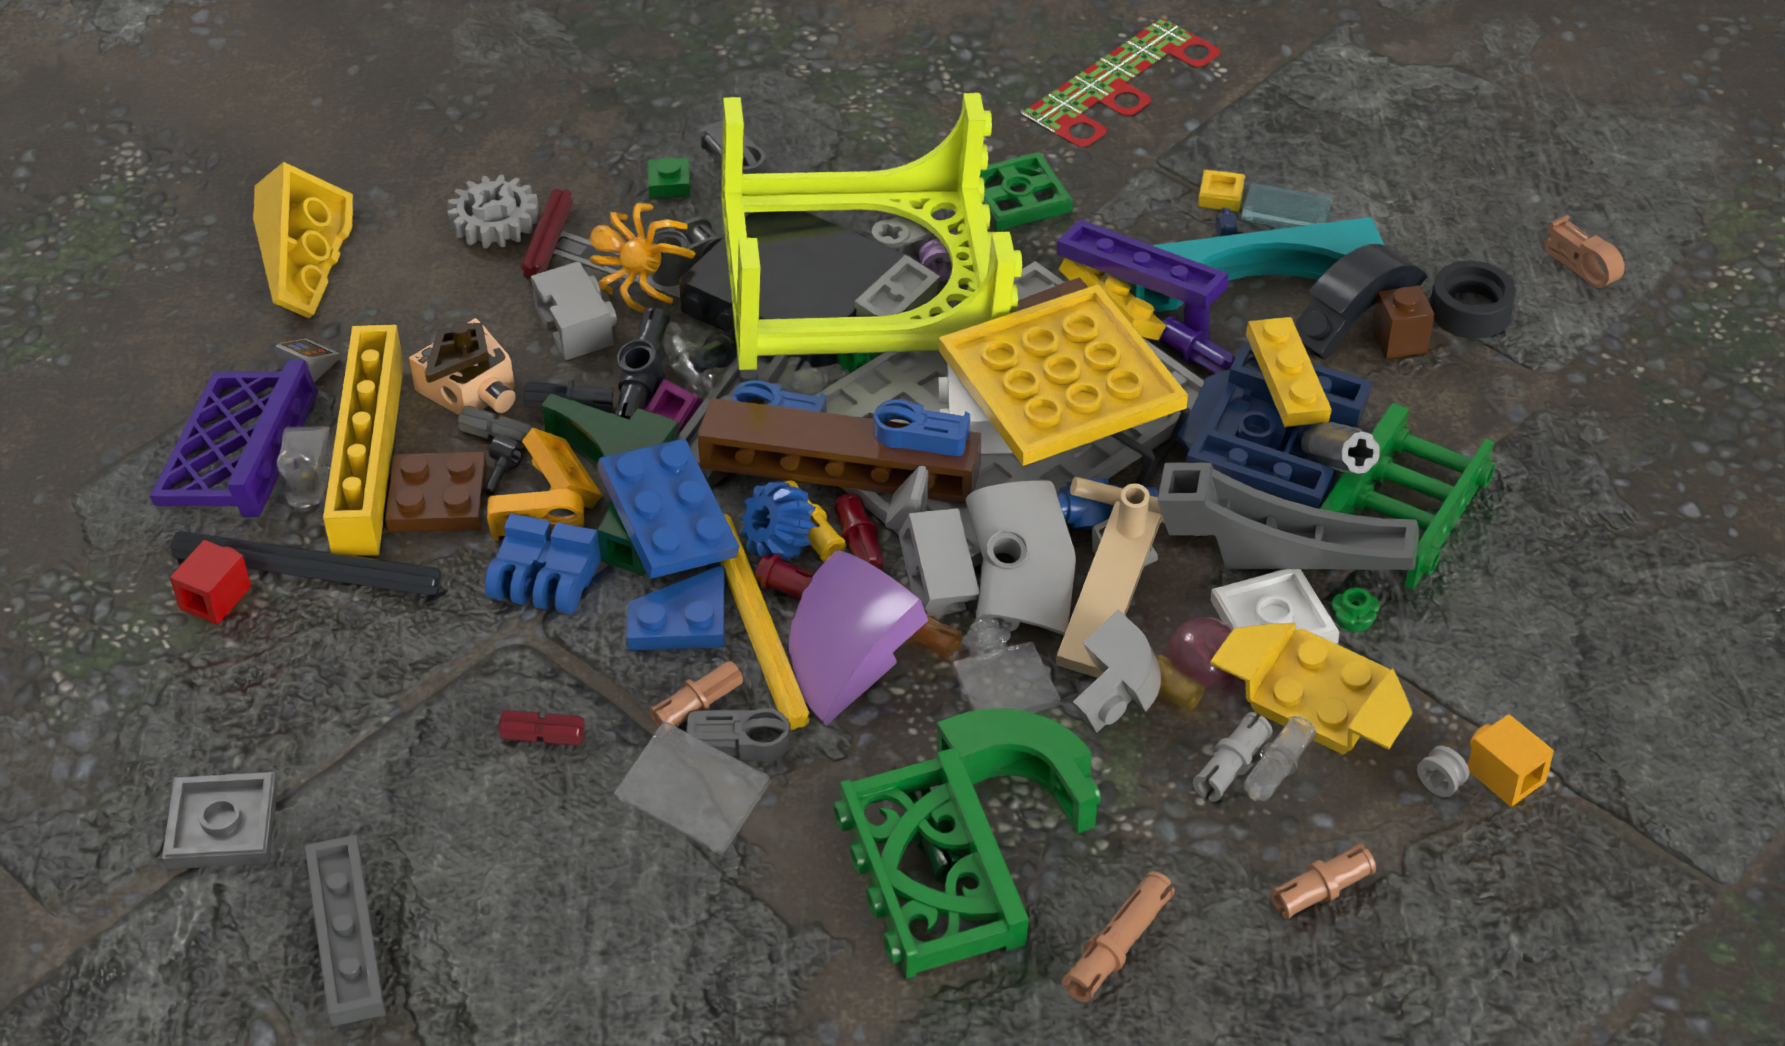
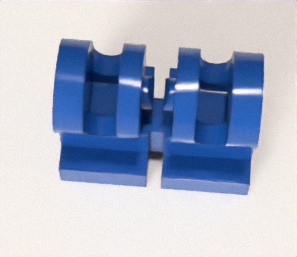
M510 513L504 527L505 538L497 556L492 559L487 570L485 580L487 598L501 601L510 590L512 603L525 605L533 589V605L535 608L546 610L553 599H555L557 612L572 615L578 607L583 589L588 588L601 563L597 530L556 523L552 531L550 521Z

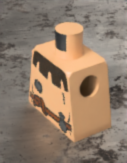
M474 318L473 320L469 321L468 324L481 322L478 319ZM484 326L483 330L489 359L428 383L426 382L425 371L434 343L409 357L415 391L458 415L462 413L466 406L482 410L490 406L497 413H504L512 407L516 398L513 391L515 384L511 359Z

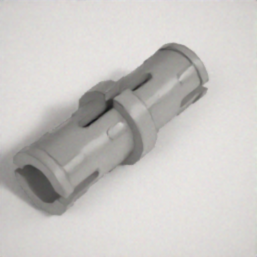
M1248 713L1229 738H1223L1214 747L1213 758L1193 779V786L1201 797L1205 798L1209 791L1214 788V791L1209 796V801H1218L1236 776L1243 775L1252 766L1253 755L1265 740L1272 735V726L1267 719L1260 716L1252 726V722L1257 718V713Z

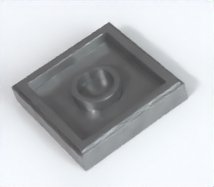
M276 772L174 777L162 856L165 869L269 864L278 791Z

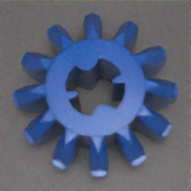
M780 481L775 483L768 482L767 485L755 486L753 497L744 499L747 508L745 515L739 517L744 521V528L739 536L747 540V551L753 552L759 557L765 555L772 557L775 554L781 555L783 561L800 557L801 547L811 545L808 536L809 530L816 527L810 520L816 507L808 503V493L800 488L790 486L789 483Z

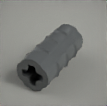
M1334 422L1312 424L1303 433L1301 440L1302 451L1310 461L1345 473H1366L1372 466L1376 465L1380 456L1379 444L1370 433L1363 432L1359 428L1340 425Z

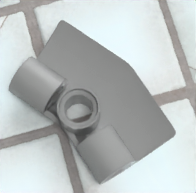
M1046 480L1019 481L986 486L973 491L965 500L983 556L979 588L980 595L978 596L975 619L976 624L983 629L993 632H1010L1016 630L1019 623L1023 622L1064 636L1069 625L1076 556L1054 484ZM998 553L1008 554L1014 558L1015 562L1007 564L1000 562L995 555Z

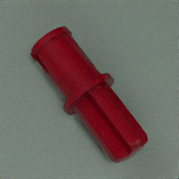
M853 493L839 497L834 503L836 506L834 511L843 529L841 537L845 540L846 547L850 548L852 555L878 569H882L884 558L876 540L878 530L874 522L868 519L861 497Z

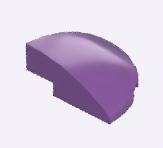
M837 550L824 562L812 577L809 586L804 590L795 617L792 619L789 635V655L791 656L796 681L806 705L824 726L828 725L897 663L893 652L928 622L920 598L880 569L840 550Z

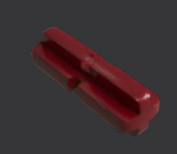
M505 710L500 716L499 733L501 738L507 740L538 742V738L542 737L544 738V743L580 745L585 734L584 718L575 715L546 713L545 718H540L539 712Z

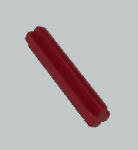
M556 188L549 195L521 264V269L524 271L523 276L528 280L531 279L532 275L547 270L573 204V200L570 198L571 192L567 189L561 191Z

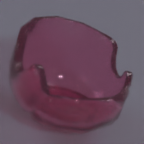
M1195 616L1183 621L1173 633L1164 649V664L1173 678L1178 682H1182L1187 678H1194L1204 688L1211 686L1213 683L1229 681L1233 675L1211 665L1210 661L1233 631L1232 627L1218 619L1207 616Z

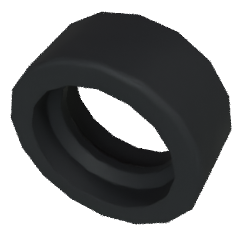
M1469 260L1449 264L1436 274L1430 300V306L1434 312V321L1442 329L1460 337L1471 339L1487 338L1498 334L1510 322L1516 288L1511 277L1502 269L1490 263ZM1464 292L1481 294L1491 299L1494 304L1488 306L1466 305L1453 299L1451 295Z

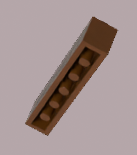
M710 398L698 433L701 469L894 494L918 466H926V470H928V499L965 504L966 497L975 491L981 467V433L970 431L969 439L966 440V449L962 456H950L884 446L876 440L874 436V419L716 398ZM887 421L884 425L891 428H902L908 426L909 423Z

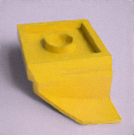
M1276 623L1234 628L1210 661L1211 665L1245 680L1246 699L1250 702L1251 707L1256 713L1342 755L1347 753L1348 750L1353 749L1360 736L1389 750L1412 716L1409 702L1393 668L1390 670L1303 628L1296 630V623Z

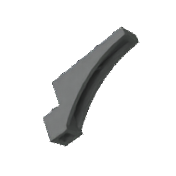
M1212 463L1164 464L1158 504L1168 534L1215 535L1226 569L1415 570L1419 538L1417 520L1348 515L1284 500L1254 489L1213 469Z

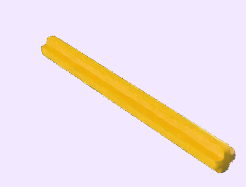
M723 513L739 544V550L736 558L720 561L721 567L724 566L725 577L777 710L788 719L790 730L793 731L798 727L804 728L809 723L808 708L732 518Z

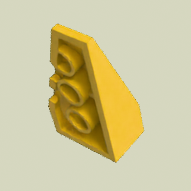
M286 162L280 164L255 185L253 220L273 303L310 318L315 314L329 282L327 276L330 269L339 259L341 244L349 236L352 229L353 194Z

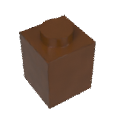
M1420 285L1378 291L1372 331L1385 358L1390 359L1428 353L1434 312Z

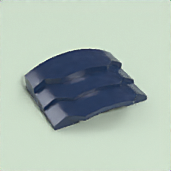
M1247 342L1243 343L1230 370L1206 377L1187 421L1184 422L1177 434L1176 441L1188 452L1186 462L1212 463L1213 469L1254 489L1320 509L1333 490L1341 472L1340 470H1334V468L1310 461L1302 451L1301 440L1303 433L1312 424L1284 426L1250 343ZM1312 363L1332 409L1329 422L1358 428L1368 403L1373 382Z

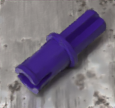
M1173 316L1163 321L1166 327L1159 340L1182 353L1186 362L1190 364L1197 363L1213 374L1231 369L1235 361L1234 355L1210 341L1209 334L1204 331L1196 332Z

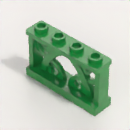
M957 747L937 752V758L853 782L848 779L839 783V801L833 802V811L838 828L841 832L849 831L853 844L849 845V852L854 870L857 875H866L870 888H866V898L870 912L874 919L882 917L887 932L883 933V942L888 959L891 964L899 962L905 979L915 977L916 973L1002 947L1009 951L1026 945L1029 918ZM938 786L915 804L906 795ZM884 800L894 802L905 812L902 818H900L891 809L879 808V814L886 818V822L880 826L871 824L864 815L868 805ZM931 818L935 827L938 828L940 821L950 820L955 828L949 833H940L927 821ZM917 831L926 840L938 847L950 850H965L967 856L956 862L948 873L945 893L924 886L898 870L902 855ZM875 842L886 843L881 857ZM962 877H972L977 880L979 886L976 889H967L963 885V896L956 895V885L959 879ZM896 896L907 902L902 908H900ZM938 915L948 917L949 926L942 938L923 942L916 939L910 933L909 924L914 919L920 918L927 922L926 934H928L935 928ZM959 919L994 921L990 924L959 932Z

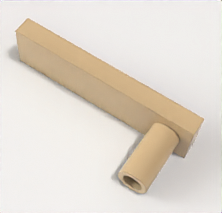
M1140 484L1125 486L1121 492L1120 502H1115L1057 653L1056 665L1096 678L1104 673L1092 662L1083 642L1117 610L1126 616L1160 525L1161 514L1148 511L1150 494Z

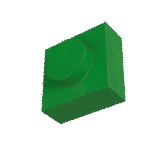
M667 157L648 160L649 198L690 196L689 158Z

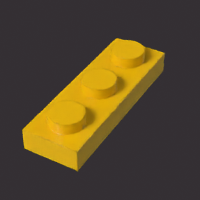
M1064 258L1058 270L1069 280L1080 277L1088 287L1099 284L1141 337L1159 340L1166 325L1153 314L1154 307L1140 298L1134 297L1129 292L1131 287L1128 283L1108 273Z
M1292 318L1248 321L1247 339L1284 426L1329 422L1332 409Z

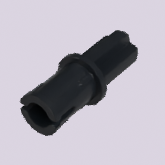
M735 328L730 329L724 334H712L705 340L703 346L689 353L688 360L693 363V370L695 372L702 373L713 367L724 368L733 362L737 356Z
M569 380L568 384L529 381L524 388V404L528 408L542 409L543 402L550 394H554L608 413H612L613 410L612 397H614V387L574 385V381Z

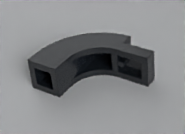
M1369 244L1355 249L1331 266L1310 289L1309 293L1314 296V299L1294 324L1302 343L1327 360L1354 322L1368 308L1376 304L1378 291L1421 286L1428 275L1385 245Z

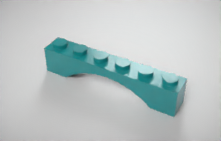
M1372 217L1152 246L1228 273V280L1273 274L1300 276L1319 280L1331 266L1355 249L1369 244H1385ZM1122 279L1130 285L1131 289L1129 292L1134 297L1140 298L1152 305L1154 312L1174 310L1184 303L1178 299Z

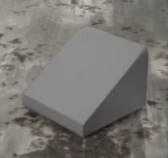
M918 466L895 491L889 506L885 527L900 530L909 513L925 512L928 502V470H926V466Z

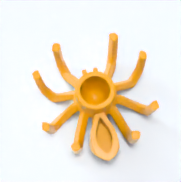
M637 203L633 208L632 216L637 237L621 222L627 221V214L610 213L611 223L628 239V242L625 241L619 232L607 225H597L590 235V242L596 250L620 254V257L593 255L589 258L591 263L600 267H604L606 264L623 266L622 269L602 278L598 282L600 290L612 295L613 289L607 285L629 273V276L620 286V294L630 308L641 313L646 308L633 301L627 290L636 276L639 275V285L648 295L664 303L672 304L673 298L651 287L647 283V276L655 273L659 268L662 259L661 252L677 254L691 259L695 256L694 251L665 243L657 245L652 243L656 229L672 227L687 230L688 226L686 223L669 219L652 222L648 228L647 238H645L640 212L653 209V206L648 203Z

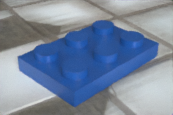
M685 438L599 458L597 471L649 579L737 557L739 544Z

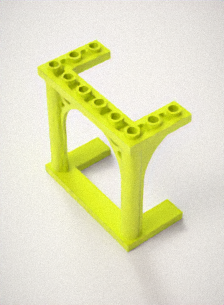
M963 93L962 111L951 133L934 150L906 165L881 171L742 174L744 122L741 97L723 98L721 203L739 370H757V356L939 351V337L1008 315L1010 311H1017L1018 291L1016 284H1014V277H1021L1022 274L1021 251L1013 249L1010 232H988L990 227V209L988 204H982L984 201L983 177H980V170H987L988 149L987 145L983 144L984 136H991L992 118L990 110H984L980 93ZM941 209H950L956 213L953 217L946 220H936L931 217L934 212ZM875 210L896 214L922 225L942 242L951 259L952 273L946 286L935 298L918 308L899 314L873 317L759 320L760 259L757 238H747L744 212ZM958 228L957 235H953L949 232L950 230ZM966 284L968 289L964 290L959 288V286ZM954 300L962 301L953 308L947 303ZM940 313L939 315L930 317L931 314Z

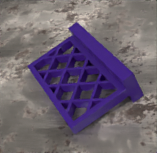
M288 360L283 371L213 372L150 494L154 506H237L242 517H260L318 395L317 387L305 360ZM274 387L273 392L259 399L256 394L265 389ZM222 388H239L218 399ZM247 399H250L252 404L232 415L228 411ZM220 414L225 418L205 430L202 429L204 423ZM261 414L258 422L244 430L240 426ZM233 429L237 432L236 435L218 445L212 442ZM204 445L209 448L208 451L187 462L186 459L190 453ZM246 445L243 453L231 461L225 458V456ZM216 461L222 464V466L202 477H199L196 473ZM190 476L193 479V482L179 490H171L173 485ZM230 477L227 483V490H209V488Z

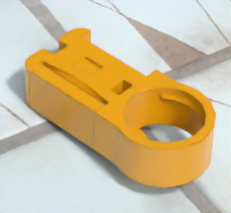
M558 488L550 491L496 495L488 498L487 520L491 537L495 541H499L500 536L506 535L504 527L510 513L550 521L552 531L556 523L578 527L584 526V500L578 493L569 489ZM559 508L571 510L574 514L567 517H556L548 512Z

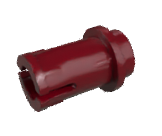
M775 554L772 557L769 555L763 556L756 569L755 578L756 581L761 583V587L764 590L773 588L801 600L804 590L811 583L815 573L785 563L781 555Z

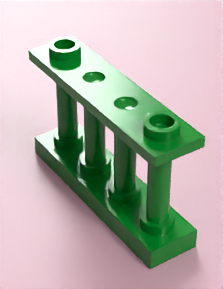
M1392 403L1371 433L1380 447V456L1376 465L1372 466L1366 473L1344 472L1320 509L1354 515L1357 510L1364 511L1368 508L1393 519L1417 520L1419 529L1425 531V533L1418 542L1415 570H1408L1405 582L1406 587L1414 590L1424 573L1427 575L1433 573L1440 558L1442 544L1480 486L1486 488L1489 485L1496 468V462L1491 461L1494 441L1485 439L1475 456L1470 458L1411 435V429L1406 428L1409 409ZM1403 452H1407L1461 473L1462 476L1456 485L1452 486L1393 463V456L1395 453L1402 455ZM1386 479L1444 503L1438 513L1433 515L1373 491L1374 485L1377 481L1383 483Z

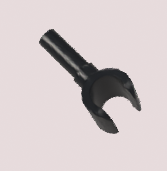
M499 434L495 437L489 449L490 457L497 461L484 487V492L489 495H494L508 468L517 467L522 460L520 450L517 449V441L504 434Z

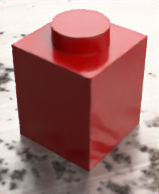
M206 540L201 542L170 577L179 610L217 625L251 588L243 555L231 547H221Z

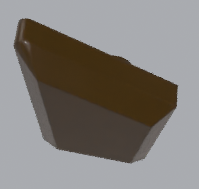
M459 321L450 328L438 329L425 371L426 382L430 383L489 359L482 322L468 324L467 322Z

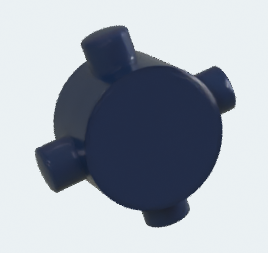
M1228 207L1222 208V214H1217L1215 219L1217 237L1236 235L1237 219L1235 213H1230V208Z

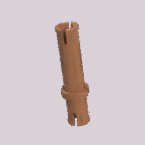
M1148 872L1138 885V888L1129 896L1099 935L1093 934L1085 943V952L1082 957L1062 978V985L1068 986L1065 990L1070 996L1081 1002H1089L1106 977L1111 972L1115 973L1120 970L1126 962V953L1129 951V948L1153 921L1160 909L1175 894V888L1168 887L1172 883L1170 879L1160 872Z

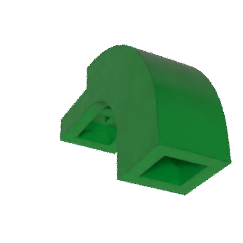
M1009 708L979 709L937 722V752L957 747L972 784L1004 775L1030 779L1042 785L1050 792L1077 834L1096 827L1097 805L1101 803V796L1096 782L1090 776L1092 752L1068 728L1045 716Z

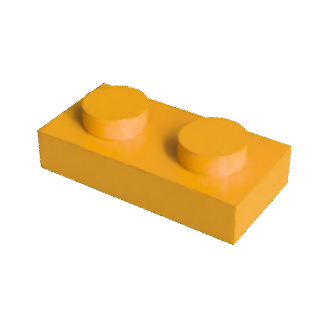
M532 427L522 442L533 457L531 462L534 467L543 473L550 483V490L559 488L575 491L583 498L584 507L593 509L603 495L566 439Z

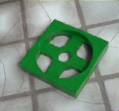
M1040 152L988 165L987 170H980V177H983L984 201L982 204L989 205L990 222L996 232L1065 214L1073 210L1072 198ZM999 177L1002 178V185L985 188L991 181ZM1020 185L1025 187L1026 190L1024 192H1014L1011 188ZM1051 188L1054 193L1053 198L1038 202L1034 192ZM1010 199L1017 201L1020 207L1000 211L995 202Z

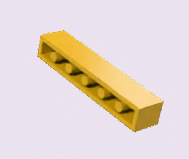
M397 325L352 326L323 516L331 553L351 556L379 555L404 367Z

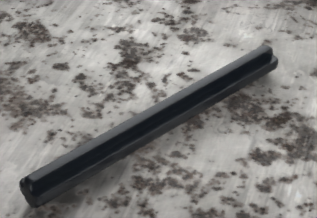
M184 531L176 532L170 545L172 556L177 559L186 560L201 542L206 540L221 547H231L242 554L246 569L434 596L438 594L442 584L441 570L435 567Z

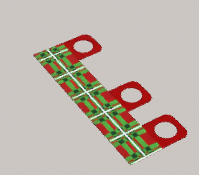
M1161 18L1021 114L1073 144L1086 147L1107 133V129L1105 126L1082 114V112L1099 101L1122 115H1134L1151 103V97L1127 84V81L1168 53L1194 67H1202L1219 56L1221 51L1218 47ZM1190 45H1201L1209 50V55L1204 59L1196 60L1187 57L1184 50ZM1127 92L1137 95L1140 102L1135 107L1123 108L1115 103L1114 98L1120 93ZM1085 123L1094 127L1095 134L1087 139H1078L1073 137L1069 130L1075 124Z

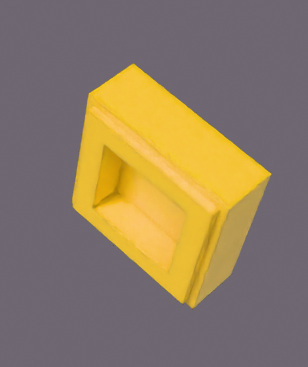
M1204 170L1198 207L1213 209L1228 207L1230 211L1239 212L1245 175Z

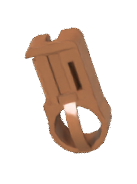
M1569 215L1549 223L1548 233L1552 237L1546 239V251L1581 276L1589 285L1595 288H1603L1622 277L1624 273L1623 258L1613 244L1604 241L1597 235L1589 236L1568 221ZM1597 257L1603 263L1606 273L1599 266Z

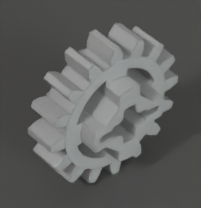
M499 175L496 181H490L487 176H482V183L475 184L472 181L466 182V191L456 189L454 191L455 199L448 200L450 228L455 230L457 238L466 236L468 245H472L479 240L482 241L483 248H488L491 242H497L500 247H505V240L511 238L513 241L520 242V233L531 234L533 232L532 224L539 222L537 194H532V188L529 184L520 186V179L518 178L506 182L504 175Z

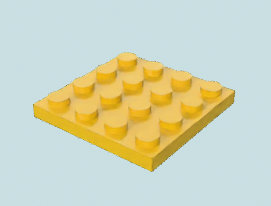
M1099 284L939 337V352L1022 466L1187 408L1188 394Z

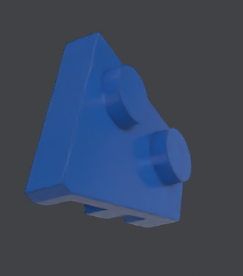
M724 566L712 568L629 601L627 621L628 650L724 647Z

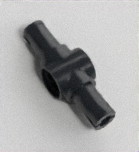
M646 308L643 311L637 337L622 346L617 354V362L622 374L618 384L621 393L614 414L629 420L638 408L644 410L646 400L655 395L663 379L666 380V375L661 365L665 353L662 344L671 319L668 312L660 308L655 309L653 319L652 308Z

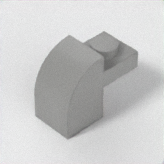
M1117 610L1083 642L1092 662L1104 673L1082 692L1073 703L1084 722L1096 733L1106 724L1110 725L1116 722L1124 714L1127 704L1131 700L1135 701L1146 712L1155 701L1161 684L1160 666L1146 636L1121 611Z

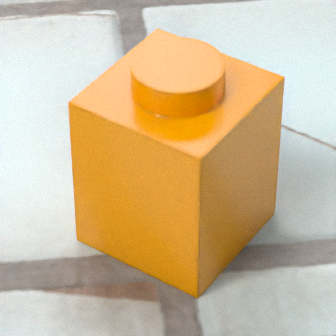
M1507 714L1493 725H1483L1473 735L1470 741L1471 753L1468 769L1474 777L1512 807L1546 782L1554 750L1514 717Z

